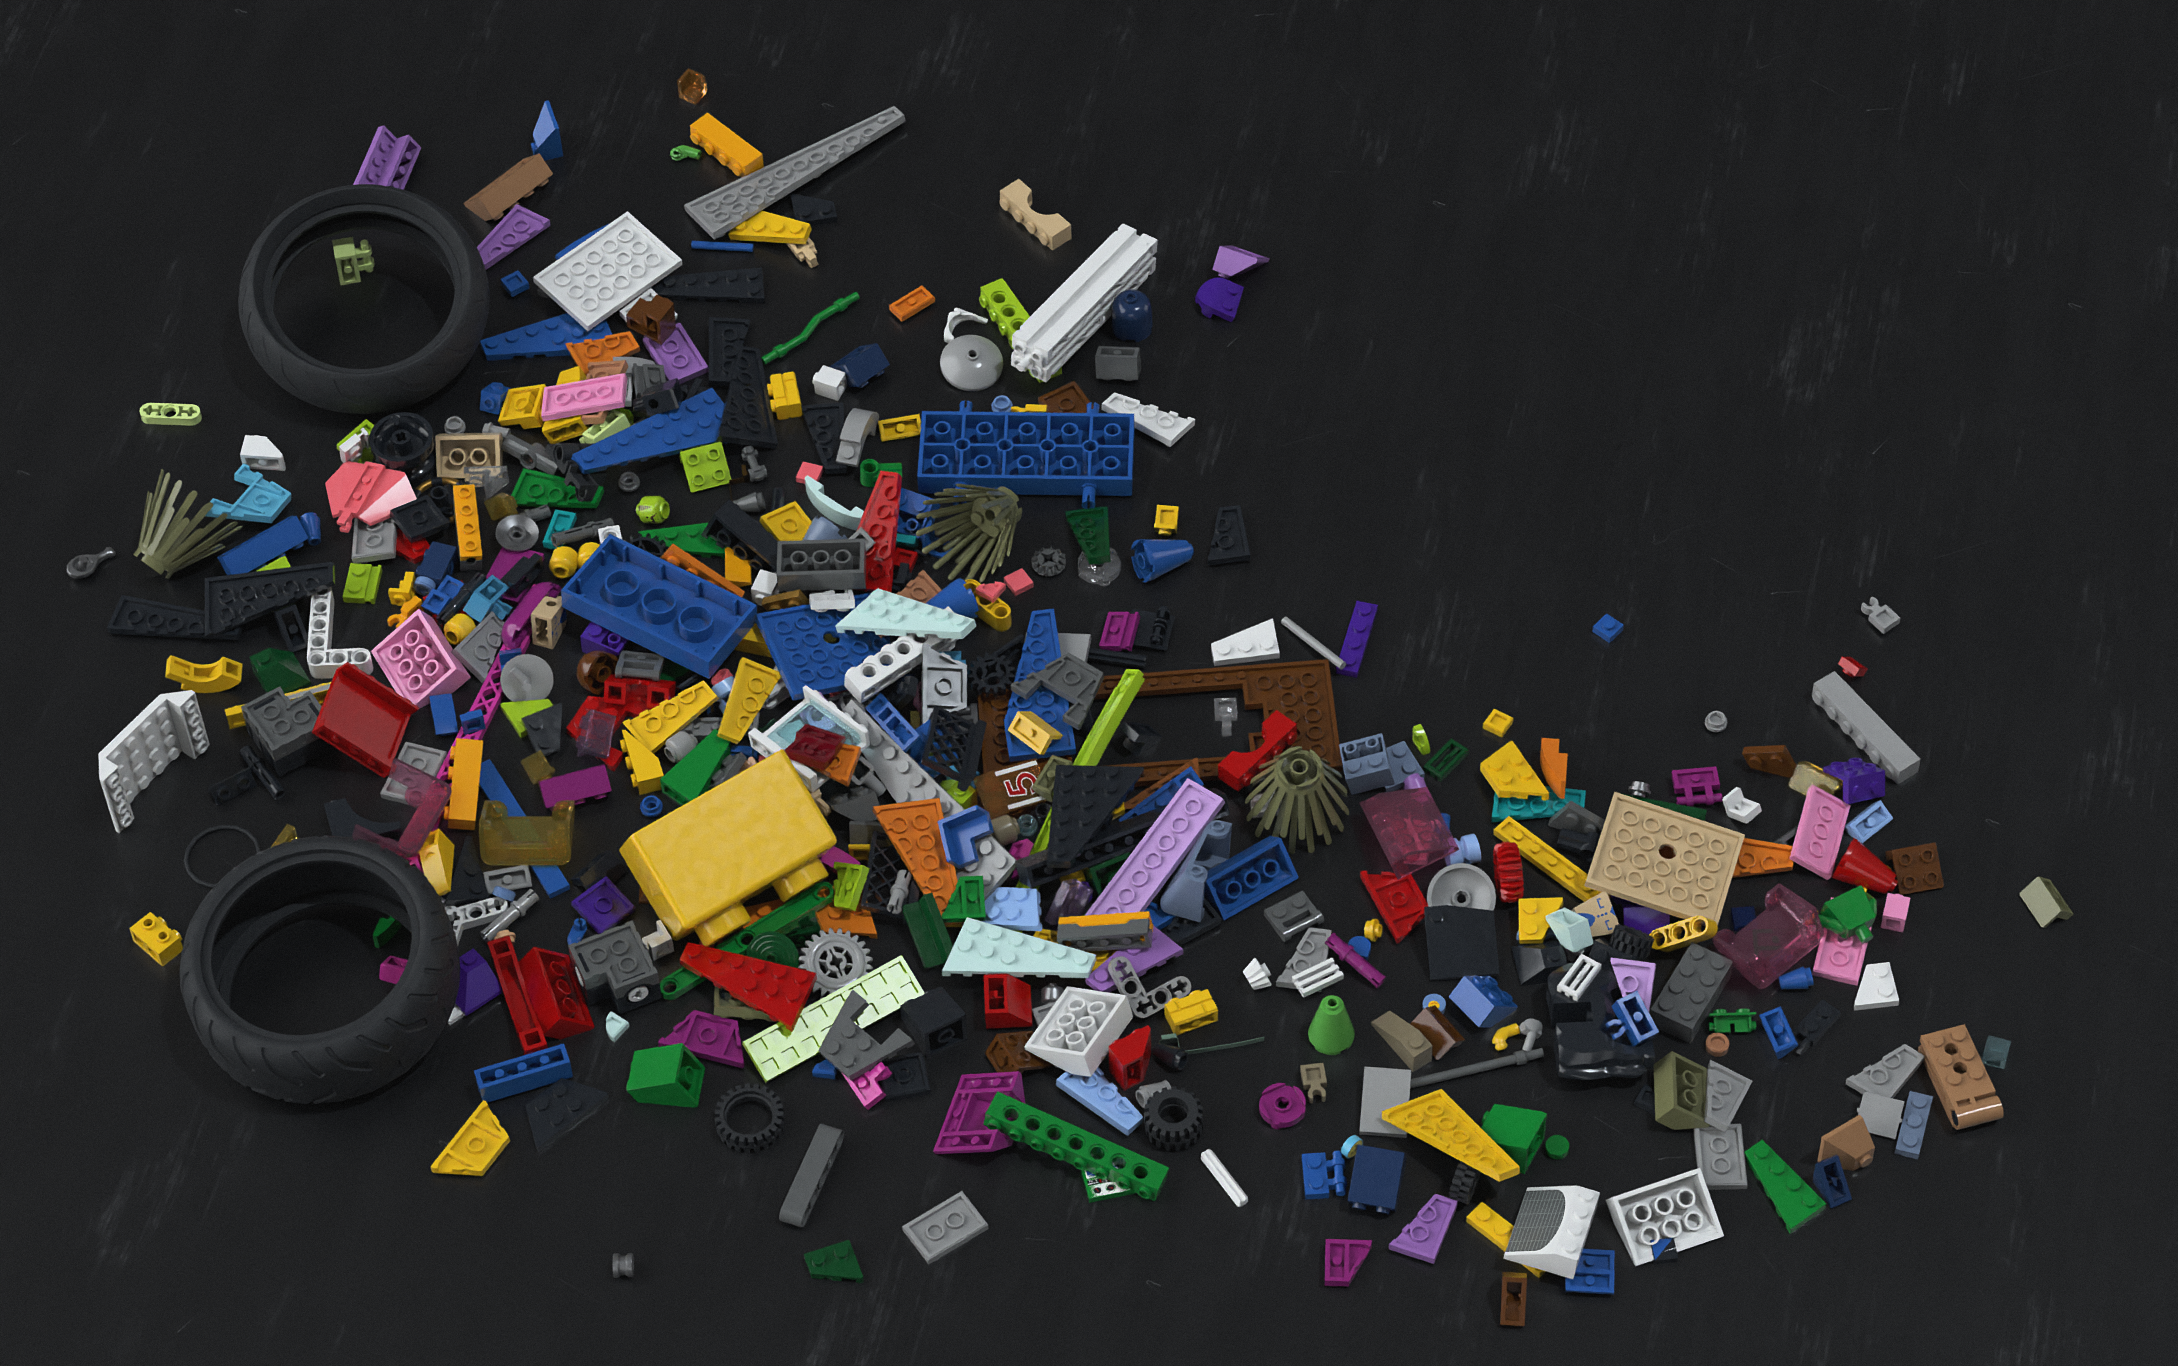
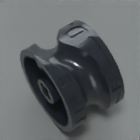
M400 412L390 414L374 425L369 436L374 463L385 465L386 469L405 472L411 487L419 486L434 475L437 470L436 447L434 445L432 427L425 418L414 413Z

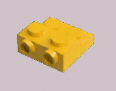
M541 384L508 389L498 419L500 425L520 424L523 429L542 427L544 421L541 417L544 387L546 385Z

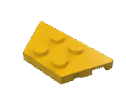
M1513 741L1508 742L1481 762L1480 771L1498 797L1528 799V795L1541 796V800H1549L1548 790Z
M483 1100L431 1165L432 1172L483 1176L510 1142L509 1136L505 1129L501 1127L497 1117L489 1109L486 1101Z

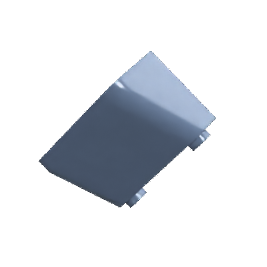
M1214 820L1207 824L1193 847L1172 873L1160 901V907L1164 912L1201 922L1205 909L1203 908L1205 882L1208 876L1207 871L1229 859L1232 823Z

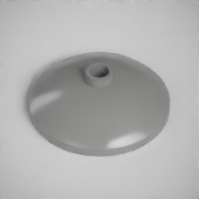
M964 335L953 339L945 346L941 354L940 367L945 379L954 387L964 391H980L992 386L999 379L1003 370V357L998 347L989 339L978 335Z
M1457 863L1443 868L1434 876L1428 887L1427 903L1428 907L1451 905L1494 910L1496 893L1491 879L1483 870L1470 864ZM1459 895H1464L1466 897V901L1464 903H1459L1457 901V897Z

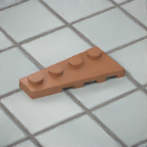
M626 360L588 362L589 374L586 375V380L626 373L628 364ZM609 410L583 414L581 419L584 425L603 424Z
M922 570L914 580H911L901 592L896 594L926 603L938 594L941 589Z

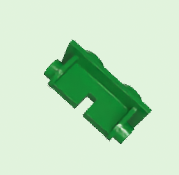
M1725 1009L1713 1010V1013H1710L1707 1017V1020L1713 1021L1708 1024L1709 1032L1730 1033V1024H1734L1735 1033H1751L1752 1030H1756V1021H1751V1018L1756 1016V1012H1750V1009H1737L1736 1013H1727Z

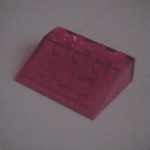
M1427 787L1379 793L1360 803L1398 880L1459 850Z

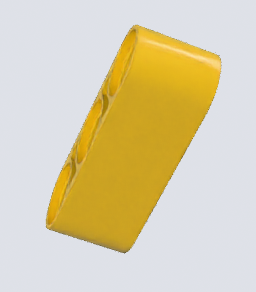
M973 579L965 580L966 584H963L966 590L969 588L972 590L977 601L979 611L975 612V615H978L979 618L997 631L1003 632L1008 630L1012 624L1010 607L1000 598H997L992 603L977 595L975 589L981 584Z
M1699 915L1655 929L1649 936L1654 938L1653 949L1671 952L1689 946L1692 942L1696 944L1711 939L1716 935L1718 926L1713 919ZM1703 923H1706V928L1702 932L1701 926ZM1685 929V936L1681 939V932ZM1664 936L1665 941L1663 945H1661L1660 940Z

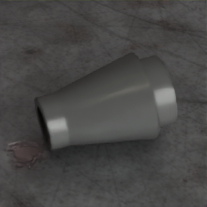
M754 492L733 501L744 512H761V510L766 509L762 492Z

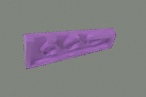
M516 204L477 247L485 269L487 270L548 228L550 220Z

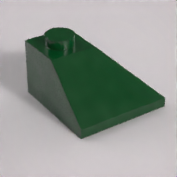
M268 648L249 657L253 673L266 693L279 686L284 691V694L311 685L310 679L293 652Z
M1130 852L1082 869L1086 881L1093 888V896L1096 900L1130 856Z

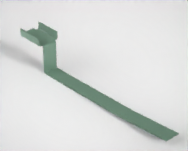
M1176 1033L1161 1035L1162 1040L1159 1043H1178L1179 1047ZM1264 1037L1185 1052L1189 1055L1262 1042Z

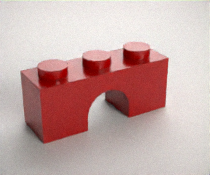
M611 674L604 683V702L625 705L630 701H643L647 703L648 708H655L666 699L670 700L675 697L676 681L660 680L658 682L649 678L626 676L615 678V674Z

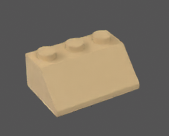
M449 433L435 436L437 477H501L503 450H501L503 443L502 433Z

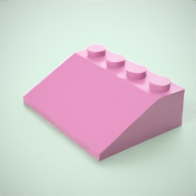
M420 609L413 613L371 651L396 693L409 699L419 708L430 704L429 696L453 693L471 678L463 664L451 653L453 648L434 618Z

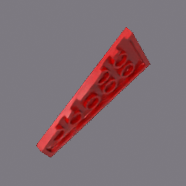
M880 471L857 530L862 527L876 543L866 552V589L852 590L872 593L879 588L892 592L902 476L899 473Z
M690 942L687 943L679 959L681 966L701 978L709 979L716 987L724 988L729 991L731 996L756 1011L764 1012L769 1015L771 1020L779 1021L791 1032H793L817 980L815 972Z

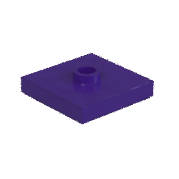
M607 876L571 902L573 908L598 934L613 928L636 910V907Z

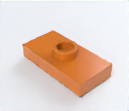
M920 286L890 304L889 310L903 322L933 304L935 297L924 286Z

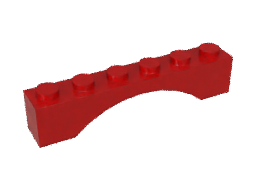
M510 936L487 942L490 957L501 984L502 992L524 1055L547 1049V1042L528 995Z

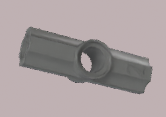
M511 434L505 437L501 450L518 458L523 467L526 469L536 467L547 474L561 475V470L546 453L543 445L540 443H533L531 445Z

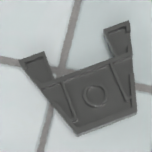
M1067 653L1045 665V669L1037 673L1032 672L1028 674L1025 680L1012 683L1011 691L1027 700L1041 685L1073 703L1070 709L1063 715V721L1080 730L1104 679L1103 672Z
M854 990L850 992L818 1050L827 1061L851 1081L873 1069L878 1062L887 1057L890 1059L896 1056V1052L905 1047L908 1049L915 1044L908 1035L898 1028L880 1045L853 1021L869 1006L867 1001Z

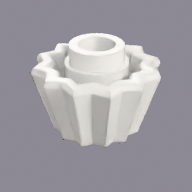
M1254 958L1243 971L1254 990L1271 986L1272 984L1268 977L1272 974L1265 963L1260 965L1257 959Z

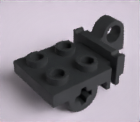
M547 444L545 451L561 472L566 475L564 480L566 486H576L575 494L577 500L592 501L599 484L604 485L607 469L583 475L578 469V464L571 458L572 454L593 444Z

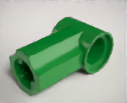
M866 459L860 465V482L865 487H874L880 471L896 472L902 476V463L879 464L876 460Z

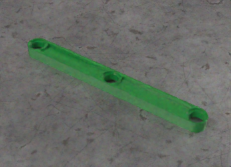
M828 882L817 883L714 948L746 956L748 945L741 943L744 937L750 936L754 939L763 932L779 930L811 910L817 912L833 901L834 890L832 885ZM822 889L830 891L827 897H819L817 895ZM681 967L661 980L662 997L667 1000H674L701 984L707 978H701L685 967ZM668 984L676 986V990L671 993L665 992L664 988Z

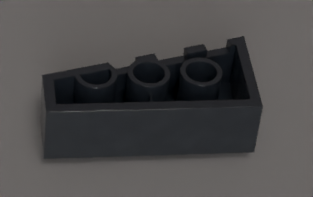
M729 499L713 515L701 535L706 539L709 537L717 541L716 545L722 549L730 547L733 549L734 555L740 559L750 560V566L759 572L761 569L777 574L778 540L761 527L755 519L747 515L739 505Z

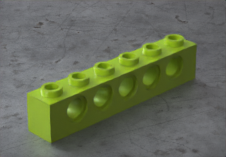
M1003 278L980 287L981 296L979 301L983 308H987L993 322L996 321L1003 336L1006 335L1011 348L1014 349L1012 347V335L1016 330H1020V326L1030 316ZM1062 367L1054 375L1052 374L1051 378L1062 374Z

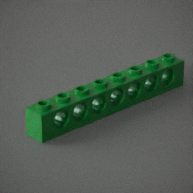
M998 1091L985 1113L984 1125L990 1130L998 1129L1012 1140L1028 1144L1036 1151L1048 1153L1053 1158L1059 1161H1066L1079 1170H1086L1095 1174L1099 1179H1108L1116 1182V1185L1121 1189H1134V1192L1144 1199L1156 1201L1167 1179L1169 1167ZM1007 1118H1013L1015 1121H1009ZM1032 1127V1128H1035L1036 1130L1033 1131V1130H1029L1028 1128ZM1049 1137H1055L1058 1140H1052ZM1075 1146V1147H1078L1079 1149H1078V1150H1075V1149H1072L1071 1147ZM1093 1156H1098L1101 1159H1094ZM1114 1166H1121L1122 1169H1117ZM1136 1175H1141L1144 1178H1137Z

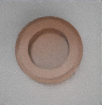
M1722 1033L1710 1034L1706 1039V1051L1715 1057L1724 1056L1729 1050V1039Z

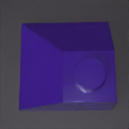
M474 948L459 957L460 983L455 1005L461 1009L465 1016L503 993L501 984L488 963Z

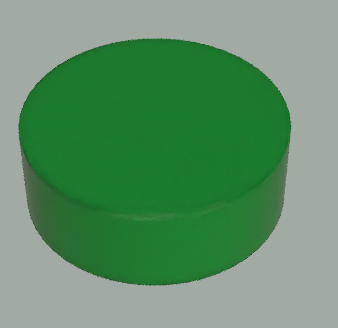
M1553 1135L1546 1141L1545 1152L1552 1159H1563L1569 1152V1142L1563 1136Z

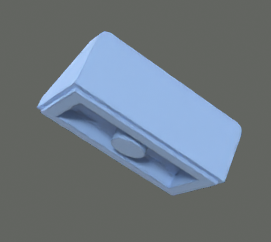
M1880 800L1871 804L1847 823L1844 830L1851 837L1864 843L1889 823L1893 817Z

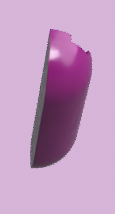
M541 582L534 585L528 591L502 627L501 637L505 646L509 649L519 647L532 630L531 613L544 597L556 598L562 590L559 585L552 582Z

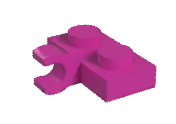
M880 1062L871 1071H867L852 1081L844 1074L843 1076L864 1107L869 1110L886 1096L878 1081L887 1079L892 1073L887 1066L885 1067Z

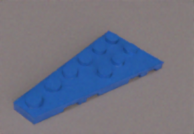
M565 313L480 341V345L487 361L513 359L514 356L526 355V358H534V355L545 354L546 357L570 355L565 343L573 342V344L582 343L586 339H603L607 335H612L606 319L587 331L572 316Z

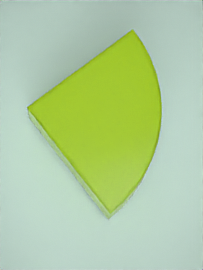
M1422 725L1413 726V742L1423 756L1429 754L1430 745Z

